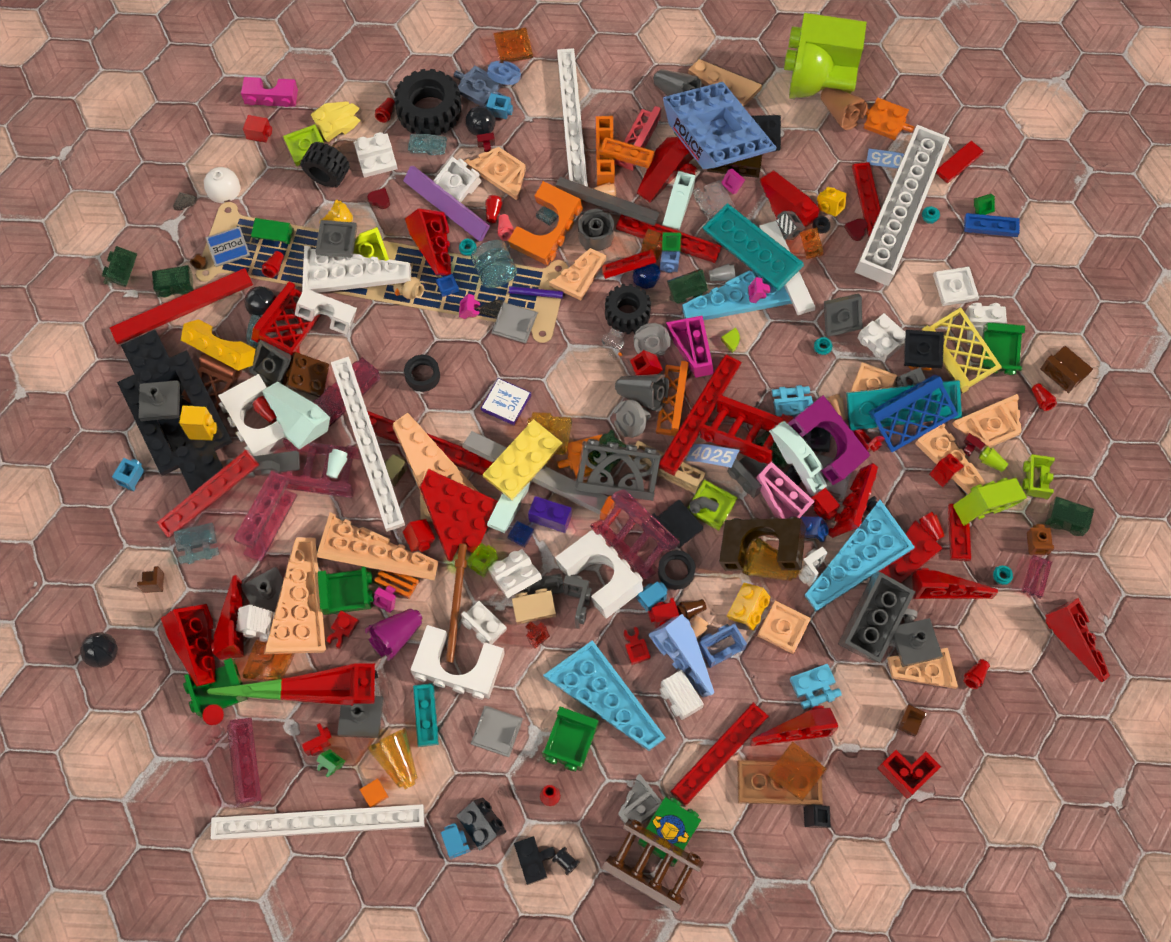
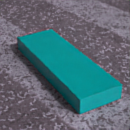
M434 684L414 685L418 747L439 745Z

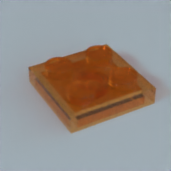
M526 27L493 33L500 63L533 58Z

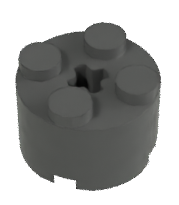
M601 209L586 211L578 221V239L584 249L588 251L591 248L601 251L612 245L614 238V220L609 213H604Z

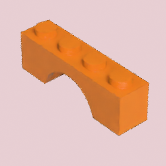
M596 116V173L598 187L609 182L614 184L615 167L613 158L599 155V149L605 137L613 139V116Z

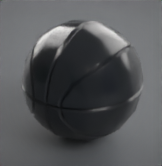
M476 106L467 113L465 124L468 131L477 136L491 133L496 125V119L489 108Z
M254 287L245 296V308L251 316L261 318L276 299V295L267 287Z
M103 632L90 634L84 639L80 648L83 661L95 668L108 666L114 661L118 651L115 639Z

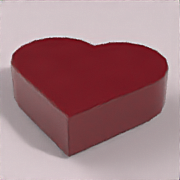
M385 187L372 191L367 196L368 202L372 206H378L380 209H386L390 206L389 196Z
M859 218L846 223L844 228L852 240L860 241L864 237L867 222Z

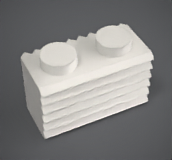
M253 605L240 607L238 609L236 631L242 632L244 637H259V641L267 642L275 612Z
M683 670L661 681L660 692L665 700H670L672 704L670 708L676 717L680 716L681 720L703 708L704 703Z

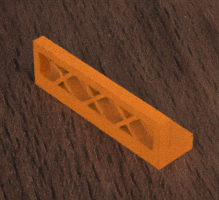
M681 361V366H665L664 375L666 376L664 377L669 380V388L672 386L677 393L672 397L668 396L665 402L663 400L662 403H666L665 405L670 403L674 407V411L669 414L664 409L659 411L656 434L675 436L679 431L689 363L687 361ZM668 372H680L679 377L672 381L668 376ZM668 420L672 425L671 430L661 429V423Z

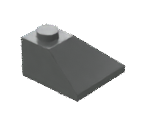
M260 340L254 355L253 366H250L249 372L255 376L259 374L263 382L269 386L276 382L282 384L291 356L289 353Z

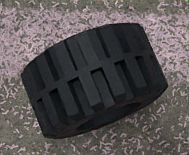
M322 142L312 143L300 163L303 171L312 180L330 188L338 187L350 169L347 158L340 151Z
M621 284L620 288L616 286L614 291L611 290L605 302V319L614 331L619 330L621 334L623 332H627L626 334L634 332L635 334L641 326L648 324L651 301L644 289L640 290L638 285L633 287V284H629V286ZM624 305H631L637 310L633 313H624L618 308Z

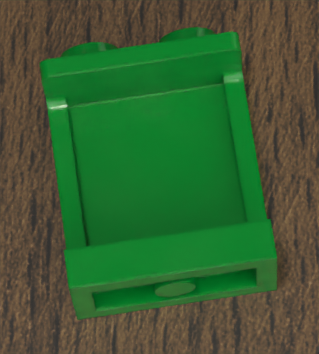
M986 323L983 325L982 339L1002 368L998 371H1005L1004 374L1016 375V372L1022 370L1020 354L1025 325ZM984 359L982 368L989 370L995 366L993 361Z
M361 566L362 570L327 574L326 570L318 571L320 610L323 615L340 613V611L351 612L371 609V602H374L373 590H369V583H372L371 571L368 572L364 566Z
M560 706L548 742L542 752L545 761L554 765L557 762L564 764V768L576 772V770L582 771L598 727V720Z

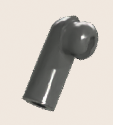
M702 496L690 502L689 510L695 514L703 508L715 512L719 503Z

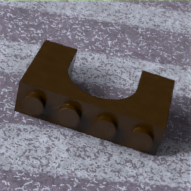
M777 517L770 519L752 518L744 520L734 518L732 520H725L719 563L725 571H744L746 551L750 543L758 537L770 535L779 539L777 563L781 570H801L806 526L802 518L798 517L783 519Z

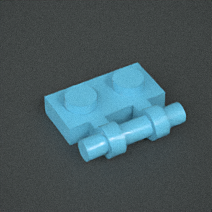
M796 385L794 388L779 387V389H772V397H780V399H774L773 402L775 415L779 417L782 414L793 417L797 416L813 402L812 396H804V394H810V387ZM789 395H796V396H797V397H793V398H787V396H789Z
M828 664L790 677V682L797 698L806 696L807 700L801 702L803 709L818 706V704L826 701L832 702L835 701V698L842 696L839 688L831 690L829 687L834 685L836 681ZM822 689L824 694L816 697L813 695L812 692Z

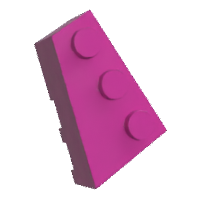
M703 316L666 322L672 341L683 359L689 362L688 367L695 378L712 375L713 364Z

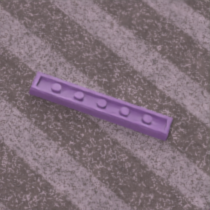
M410 166L403 181L436 208L444 212L445 215L478 241H482L490 225L415 166Z

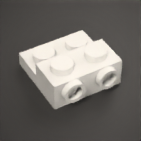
M379 132L371 138L360 137L354 142L364 178L398 169L388 133L383 134Z
M452 156L433 181L461 203L468 193L472 194L482 180L479 178L480 174L473 168L471 170L466 168L468 165L461 158L456 160Z
M973 303L971 306H968L965 312L981 337H983V325L986 323L1007 324L1006 307H1001L998 303H993L989 306ZM967 330V340H972L974 333Z
M883 313L878 319L871 321L860 331L858 339L863 346H867L873 352L876 358L885 362L904 346L905 331Z
M523 549L511 552L508 557L501 561L493 562L492 566L488 568L493 580L507 598L542 579L540 572L532 564L529 556Z

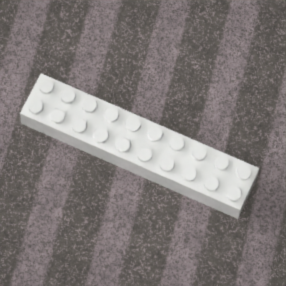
M916 126L855 273L889 286L950 139L949 137L922 126Z

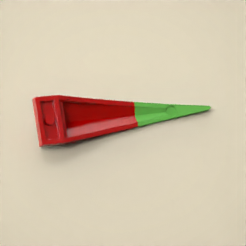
M354 663L289 678L208 689L207 692L215 695L351 706L354 704H374L375 663Z

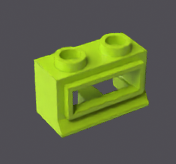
M1031 454L1028 460L1024 461L1023 472H1026V478L1023 479L1022 489L1026 490V496L1048 500L1054 493V489H1049V484L1054 476L1053 473H1050V466L1055 461L1054 457ZM1034 467L1040 468L1039 488L1033 487Z

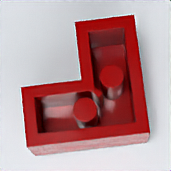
M895 750L877 769L908 799L941 766L927 751L911 765Z

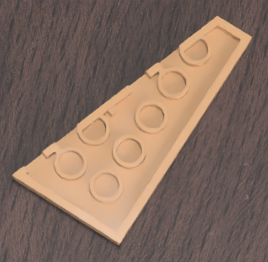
M329 513L317 552L318 558L435 580L438 566L437 560L419 552H410L402 544L397 546L391 543L390 539L364 527H355L351 525V521L347 519L342 521L336 518V514Z
M295 538L264 654L323 653L326 650L323 615L320 610L315 538Z

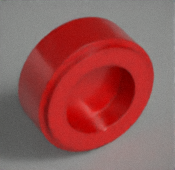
M217 704L207 706L203 711V720L208 725L219 724L224 718L223 708Z

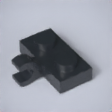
M534 836L515 842L514 846L526 884L530 885L547 879L543 861L554 858L556 855L554 848L550 847L539 852Z

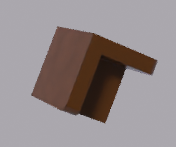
M154 566L153 571L142 572V582H137V587L143 593L163 592L164 572L159 566Z
M908 704L903 709L896 728L915 737L927 713Z

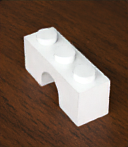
M304 288L296 305L295 316L312 322L318 314L327 315L331 319L330 329L347 335L354 321L357 308Z

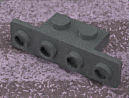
M290 451L253 456L259 466L244 478H254L256 475L271 476L273 473L297 471L300 469L299 452ZM228 459L227 464H229L234 459Z

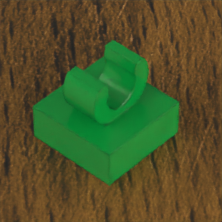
M990 193L974 198L975 214L987 215L995 212V196Z
M663 232L662 251L681 252V233Z
M330 749L321 753L316 760L320 763L317 767L318 771L324 767L328 769L326 777L333 775L345 763L343 758Z

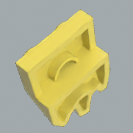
M349 101L326 103L310 114L327 142L331 141L341 132L346 135L360 122V119L354 116L360 108L353 103L349 104Z

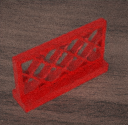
M289 281L253 327L251 340L257 343L262 340L293 355L322 314L316 315L312 322L305 323L302 322L301 317L295 316V313L286 315L285 309L293 308L295 312L297 303L294 302L295 296L300 298L302 294L301 291L295 289L296 284ZM297 318L299 323L290 325L288 319ZM284 320L286 325L277 326L276 321ZM301 328L302 334H293L292 329ZM288 330L290 335L281 336L279 331ZM276 332L277 337L271 338L266 336V334ZM292 340L293 346L289 347L283 341Z

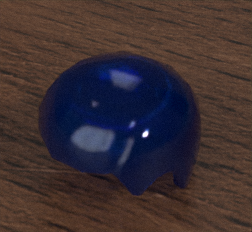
M656 263L634 269L632 275L634 283L640 286V288H653L660 278V268Z

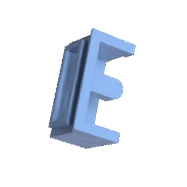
M735 623L730 626L726 624L718 629L719 632L713 635L709 633L700 639L699 648L710 668L745 650L747 643ZM732 636L735 644L711 656L707 649L708 647Z

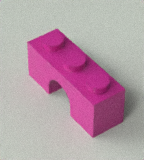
M244 77L241 90L244 104L296 106L298 88L295 79H278L277 85L274 88L265 89L261 78Z

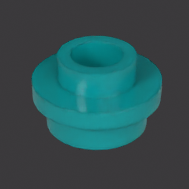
M932 206L924 208L922 212V218L928 224L935 223L940 217L939 210Z
M463 239L459 244V251L462 255L471 256L477 250V245L472 239Z
M821 337L814 343V350L820 355L829 354L833 347L832 342L826 337Z
M1001 565L994 569L993 578L998 584L1007 585L1013 579V572L1008 566ZM1003 573L1005 578H1001L999 574Z

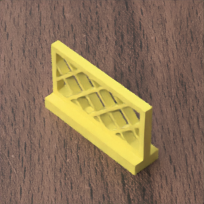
M962 308L957 309L930 327L927 325L922 329V331L936 332L935 329L940 326L948 327L946 336L944 335L943 365L953 380L960 381V391L962 394L968 391L969 387L1002 368ZM959 314L964 319L962 326L952 324L953 318ZM951 327L961 329L959 338L949 336ZM964 330L974 333L972 340L962 339ZM948 340L958 341L956 350L947 349L946 344ZM961 342L971 344L969 353L959 351ZM974 344L984 348L982 355L972 354ZM958 354L968 356L966 365L956 362ZM971 357L981 359L979 368L969 366ZM984 359L991 360L995 364L989 370L982 368ZM968 369L978 371L977 377L971 381L966 377Z

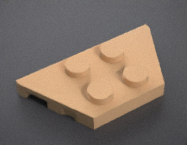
M500 147L478 155V158L473 160L466 159L464 161L468 164L467 168L470 170L473 168L482 178L515 200L518 199L526 170L524 163Z
M1016 394L955 420L953 426L965 435L971 433L984 442V448L986 446L993 447L1016 437L1021 433V423L1019 422L1020 410H1018L1017 403L1019 397Z

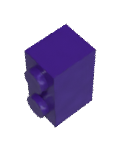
M535 496L528 512L529 522L566 533L572 517V508Z

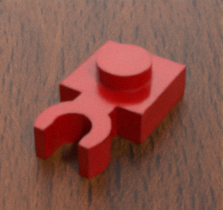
M340 611L331 626V629L335 632L327 637V643L331 644L332 640L338 639L336 647L340 649L343 645V637L350 638L359 620Z
M634 627V636H629L627 630H624V638L630 642L625 644V649L631 665L651 658L645 639L638 640L639 630L637 627Z

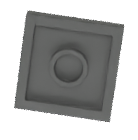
M321 220L315 250L316 255L353 258L357 223Z
M859 293L824 301L825 334L828 337L863 329L862 296Z
M178 381L140 384V421L179 418L180 383Z
M274 567L241 585L251 605L275 612L284 579L278 568Z
M930 618L898 626L893 640L902 667L943 657Z
M375 696L374 704L341 705L337 735L339 737L380 739L383 696Z

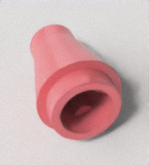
M502 214L498 217V236L501 240L508 241L514 228L508 215Z

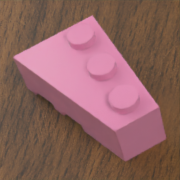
M772 462L755 478L762 485L760 491L772 513L777 518H800L815 502Z

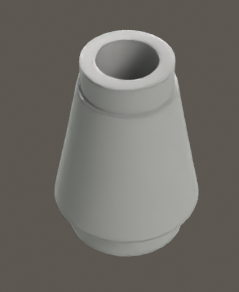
M726 264L709 270L710 281H729L736 277L734 265Z

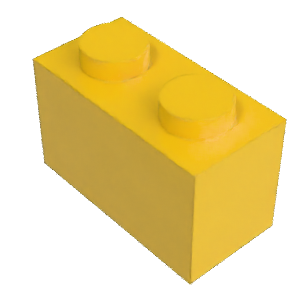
M182 406L179 424L188 438L191 440L212 441L213 434H216L217 424L207 408Z

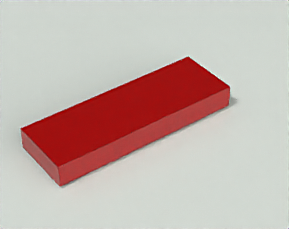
M970 141L937 168L935 174L948 184L983 155L984 150L973 141Z
M650 249L603 265L604 278L607 279L656 263L654 250Z
M949 504L950 560L970 561V523L963 526L953 507L954 504Z

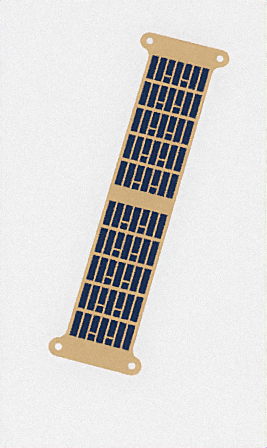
M232 202L223 203L218 209L209 236L240 226L250 256L215 267L209 246L206 243L202 257L205 256L206 264L203 269H197L196 277L200 281L207 282L212 280L217 274H232L245 268L250 278L287 284L290 281L296 284L295 286L302 287L304 246L316 249L319 229L291 224L294 232L290 244L260 238L256 240L251 237L255 218L239 214L237 205ZM230 207L232 210L230 213H226L225 208ZM383 241L390 260L410 263L411 277L418 278L424 286V293L420 298L407 299L402 294L396 296L393 290L394 284L330 291L337 294L459 315L460 301L467 294L475 296L474 299L480 302V306L474 308V310L480 313L476 317L470 318L496 322L503 302L538 312L531 332L537 342L545 343L552 338L561 299L508 293L509 286L559 291L549 286V282L560 276L564 269H568V265L562 260H555L548 267L540 269L448 252L451 259V274H453L459 292L442 297L436 284V279L445 275H436L418 247ZM275 251H279L284 255L279 274L274 278L266 277L262 273V265ZM561 266L562 270L557 272L555 267ZM204 270H208L209 275L204 276L202 272ZM545 331L546 336H539V332Z

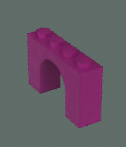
M824 395L812 402L787 423L801 437L816 427L827 430L834 437L837 444V454L821 470L832 485L846 478L870 456L854 432L847 426Z

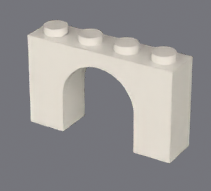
M259 374L218 395L221 400L219 406L223 413L228 412L230 415L227 418L232 428L237 427L238 432H236V435L240 442L245 441L247 446L244 448L252 456L272 454L291 443L285 437L284 430L278 421L261 429H253L244 424L247 411L253 406L252 404L257 398L264 396L263 390L267 388Z
M593 530L589 531L555 557L558 568L567 576L577 575L593 564H605L614 570L611 581L591 596L594 606L606 619L643 591L642 577L637 572L633 573L628 562L625 559L621 560L616 550L612 546L608 547L602 535H597Z
M427 625L411 667V673L414 678L422 682L426 680L433 681L434 685L445 688V685L452 687L453 691L461 694L468 692L477 699H489L505 654L504 648L484 642L476 666L466 674L452 675L446 672L440 665V657L448 637L447 632Z

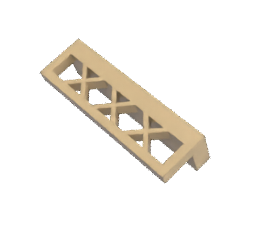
M637 441L635 445L638 447L637 449L645 450V447L652 448L640 441ZM657 450L656 452H659L662 458L664 453ZM628 455L632 460H634V458L636 457L634 455ZM642 458L640 460V464H646L642 469H650V459ZM684 462L680 466L682 471L678 470L675 476L658 468L657 476L695 494L706 475L705 472ZM694 473L700 477L699 479H696L690 476L689 474Z

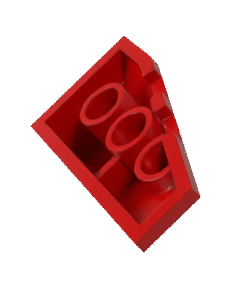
M667 137L656 148L651 164L647 168L637 190V194L650 203L677 176L679 169L684 164H689L694 158L679 137Z
M418 208L405 218L409 234L436 275H450L451 259L448 254L450 242L447 241L449 226L445 213Z
M920 568L912 576L913 591H915L914 599H993L998 593L996 588L940 571L929 570V568Z
M237 575L232 576L215 630L214 642L211 644L212 653L219 660L244 657V636L242 632L236 631L238 609L243 607L242 581Z
M1079 598L1055 608L1045 615L1046 624L1053 630L1054 634L1100 682L1105 681L1110 674L1102 653L1095 648L1096 637L1094 633L1091 634L1088 630L1087 623L1090 621Z
M207 604L173 609L161 618L168 640L196 687L216 682L215 659L212 657L211 644L214 642L211 637L213 620Z

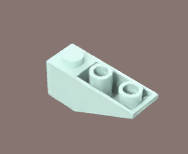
M678 171L662 226L680 230L694 189L695 175Z

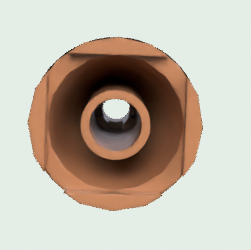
M824 88L821 92V101L841 128L851 130L858 125L857 121L860 118H864L868 104L863 98L833 88Z

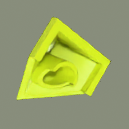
M378 227L359 234L355 240L353 254H359L366 258L377 257L379 260H389Z

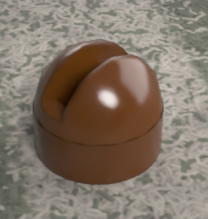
M200 253L195 254L190 260V264L199 270L203 269L206 264L205 256H200Z

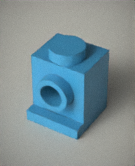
M490 94L486 107L493 112L495 117L507 120L508 115L513 113L511 97Z
M123 458L112 478L118 485L135 491V486L144 473V469L139 461L135 459L130 461Z
M657 581L653 585L650 583L645 586L643 592H640L636 599L648 613L655 604L664 602L667 599L668 590L662 582Z
M456 823L444 828L445 831H442L441 835L450 859L471 852L468 845L464 846V843L467 842L464 831H459Z

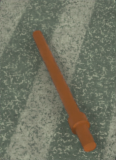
M459 544L458 558L455 559L456 575L446 663H454L464 569L467 567V560H465L466 544Z

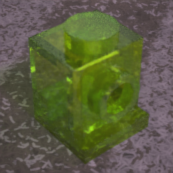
M481 543L467 560L468 567L484 578L489 571L488 568L498 559L497 551L492 546H485ZM484 558L487 559L485 563L481 562Z

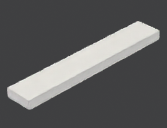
M776 221L759 225L761 230L790 252ZM798 271L784 286L797 315L814 311L815 305Z

